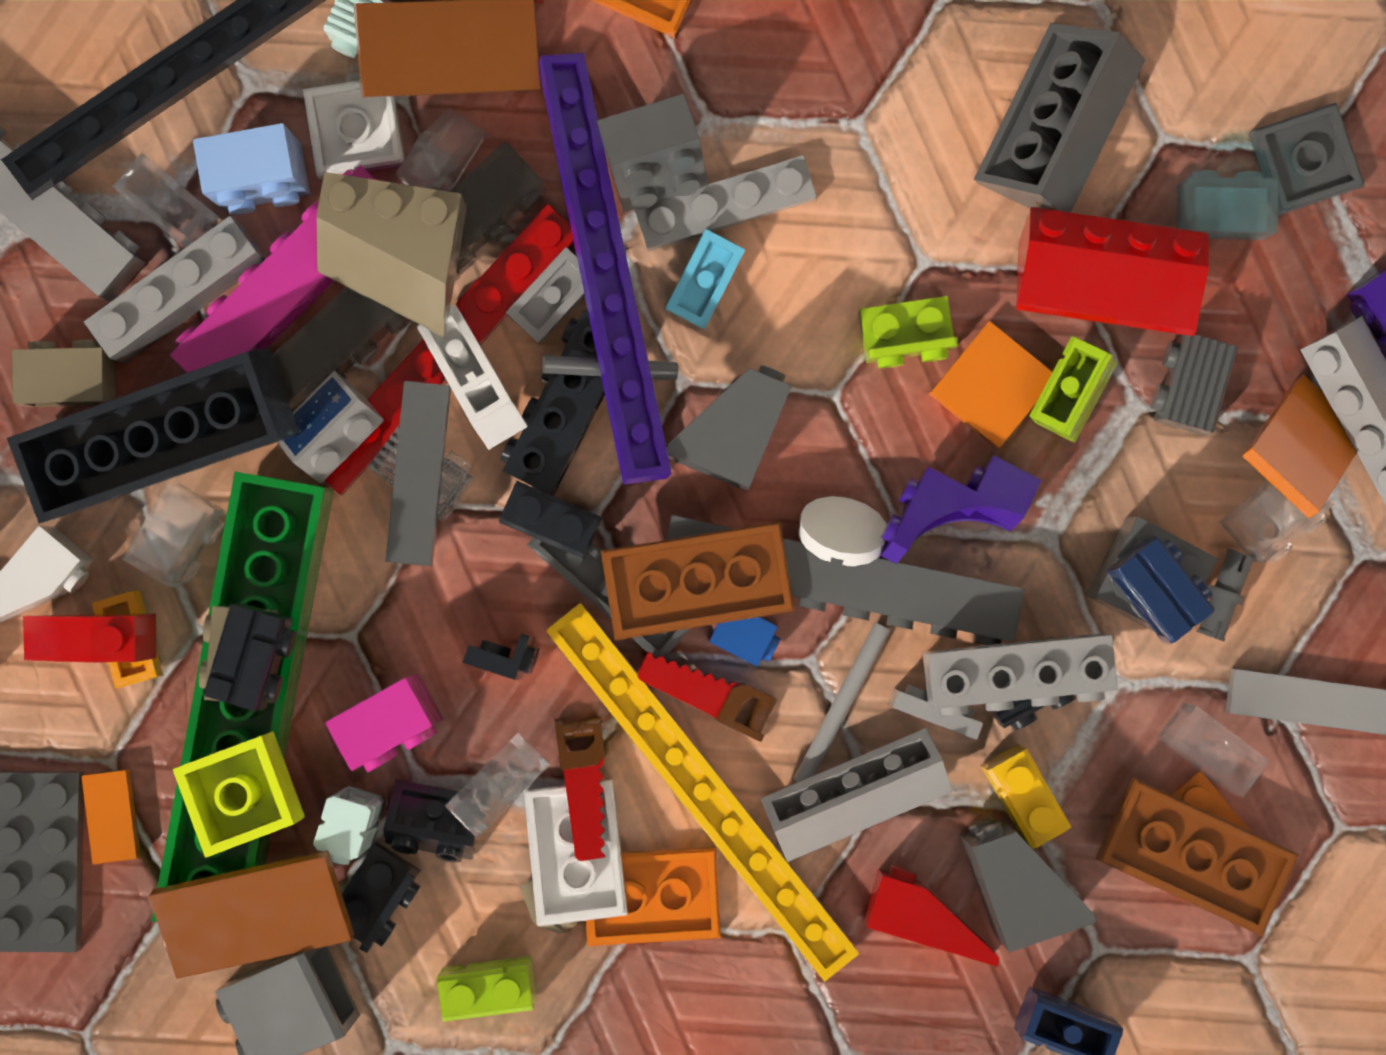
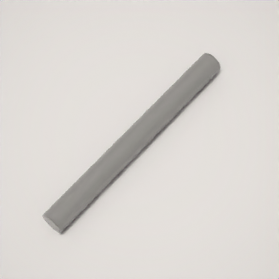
M876 622L874 623L793 778L794 781L800 782L816 774L891 631L890 629Z

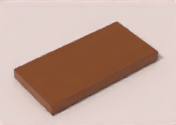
M456 0L356 3L353 5L362 98L540 90L534 0Z
M780 521L601 550L615 640L795 611Z
M1132 777L1095 859L1262 936L1299 854Z
M328 850L153 889L148 896L176 979L349 942L354 936Z

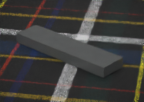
M404 381L385 562L433 566L451 387L449 385Z
M533 538L527 544L612 620L601 550L592 543L585 559H582L536 538ZM689 629L633 637L632 639L645 651L651 652L654 658L658 656L665 658Z

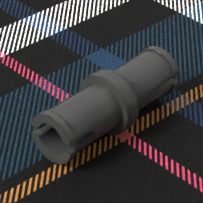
M1227 549L1226 551L1227 555L1215 586L1210 585L1209 587L1213 594L1209 602L1215 608V611L1200 623L1196 631L1223 642L1225 641V635L1237 604L1242 605L1245 597L1241 596L1251 566L1256 559L1232 549Z

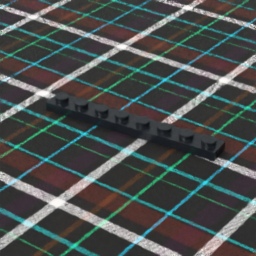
M236 0L2 158L1 161L30 199L34 200L326 0Z

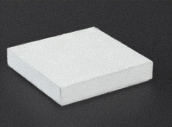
M360 80L303 89L316 176L319 179H323L324 172L343 174L349 169L355 171L360 165L367 172L406 165L395 97L362 98Z

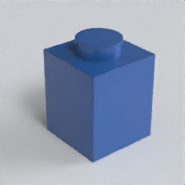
M760 617L717 624L709 642L758 667L761 659L770 661L781 638L774 635L778 626Z

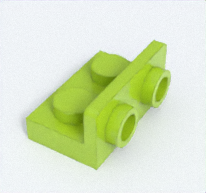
M948 296L862 308L858 311L866 363L877 362L878 369L905 365V357L921 355L922 362L944 360L949 358L948 351H953L959 346L958 338L953 335Z

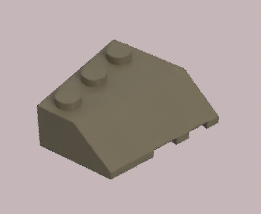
M324 172L317 211V271L445 338L467 204L460 193Z

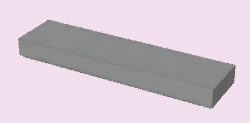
M1231 668L1225 710L1227 713L1386 735V690Z

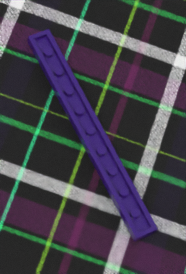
M584 53L544 55L540 57L538 62L539 73L623 485L667 479L672 472L603 142L597 124L598 118Z

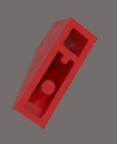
M156 613L23 616L24 661L107 663L139 662L157 658Z
M891 866L890 872L878 869L863 918L867 928L998 967L1000 957L921 881L916 880L917 873L898 866Z

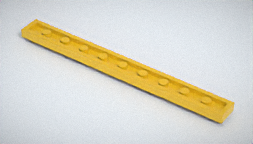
M582 602L546 630L549 636L823 981L828 980L860 953L648 685L638 679L636 670Z

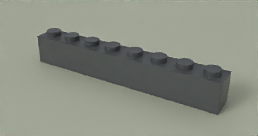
M672 515L667 540L735 528ZM783 539L792 596L801 597L800 607L825 612L827 603L844 606V616L869 621L870 612L888 616L887 625L913 630L914 621L931 625L930 634L954 639L957 637L958 630L975 634L973 643L982 645L1001 644V640L1012 642L1015 640L1025 591L1023 588L903 563L895 564L889 560L879 558L869 564L846 566L842 565L843 560L832 557L831 562L820 559L806 549L802 542Z

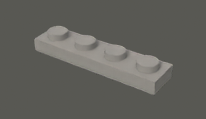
M804 155L708 184L707 187L700 188L688 196H674L658 201L649 208L635 209L647 251L650 252L702 236L705 229L715 232L816 201L817 197Z

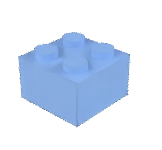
M284 123L193 139L202 194L224 211L229 210V214L251 213L256 210L255 205L270 202L275 207L291 206L300 202L299 197L311 195L302 143Z

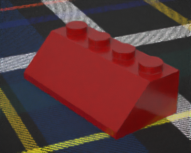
M1030 207L1018 246L1016 310L1194 336L1197 330L1209 271L1208 233Z

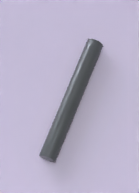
M543 355L542 373L601 376L598 358ZM648 361L652 379L677 380V362Z

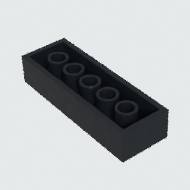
M264 348L238 354L8 437L7 441L37 521L40 524L300 435L270 349Z

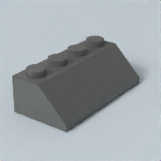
M1050 23L973 180L1029 209L1030 207L1071 212L1145 62L1143 56L1119 32Z

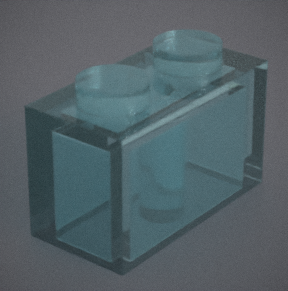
M1200 170L1192 172L1191 177L1186 178L1177 185V229L1208 233L1209 239L1265 240L1277 233L1278 179L1263 178V173L1258 171L1236 173V178L1219 177L1218 171Z

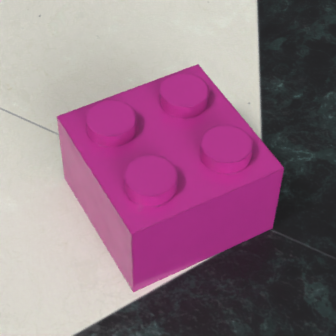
M416 673L326 721L325 725L349 769L353 771L363 765L368 773L399 755L395 749L399 744L404 743L406 749L409 750L437 734L438 732L434 725L444 718L419 673Z

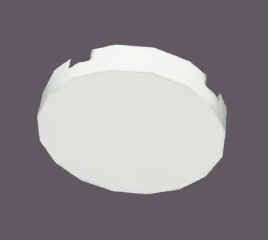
M830 496L818 498L805 506L799 519L798 535L806 549L820 559L831 562L833 557L843 560L842 565L857 566L869 564L881 556L887 542L881 536L887 524L877 511L862 502L851 498Z

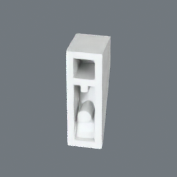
M456 304L450 307L445 338L422 325L417 326L471 425L488 449L527 428L517 407Z
M39 525L0 571V623L61 597L68 591L73 593L78 590L89 577V572L86 570L94 560L54 526Z

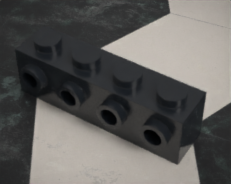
M583 310L579 320L572 317L564 330L561 341L566 343V346L561 356L597 358L589 314ZM543 373L541 381L546 383V386L539 399L531 397L522 414L527 428L523 429L519 439L512 436L502 453L500 460L506 463L503 472L547 494L555 496L605 396L601 376Z

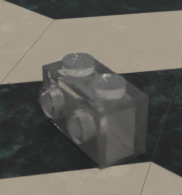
M1266 481L1222 518L1219 523L1246 555L1256 558L1255 562H1267L1269 560L1271 563H1274L1293 548L1290 541L1302 531L1306 535L1321 526L1327 519L1324 513L1334 503L1328 498L1320 512L1308 518L1275 486Z

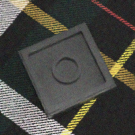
M1337 103L1255 129L1249 133L1277 216L1358 190L1365 186Z

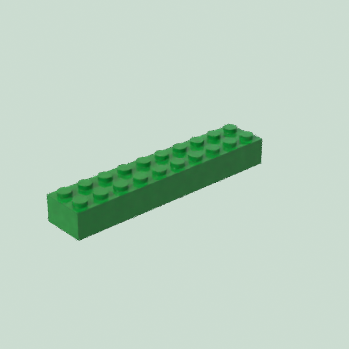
M234 472L208 615H212V606H230L231 603H242L260 609L278 610V614L293 619L290 629L296 631L297 636L289 658L282 657L277 675L283 676V683L278 699L274 704L268 702L267 708L261 711L249 710L222 701L204 700L205 688H200L199 672L202 662L208 660L209 642H204L203 639L180 766L272 731L275 734L285 760L334 494L333 489ZM177 783L157 888L265 865L271 833L205 858ZM153 912L151 921L157 922Z

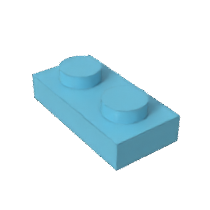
M705 229L664 309L705 329L745 249Z

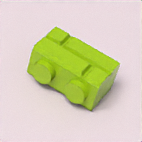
M1071 336L1063 351L1065 358L1059 359L1029 417L1037 425L1076 443L1117 363L1113 355Z
M531 955L468 963L466 968L462 964L445 966L437 976L443 1022L530 1011L534 1009L537 1000Z

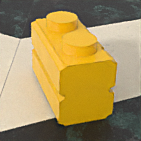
M1017 744L980 765L1011 821L1016 824L1017 832L1032 849L1045 844L1071 828L1026 747Z

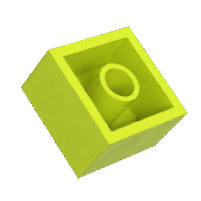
M273 731L173 769L205 858L294 825L305 818Z

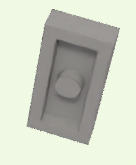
M565 248L506 312L513 321L539 344L547 338L585 296L577 257L569 249Z
M909 684L905 692L894 688L888 703L892 708L976 740L983 726L982 722L972 718L975 710L969 707V713L941 716L940 708L933 709L928 706L927 691Z

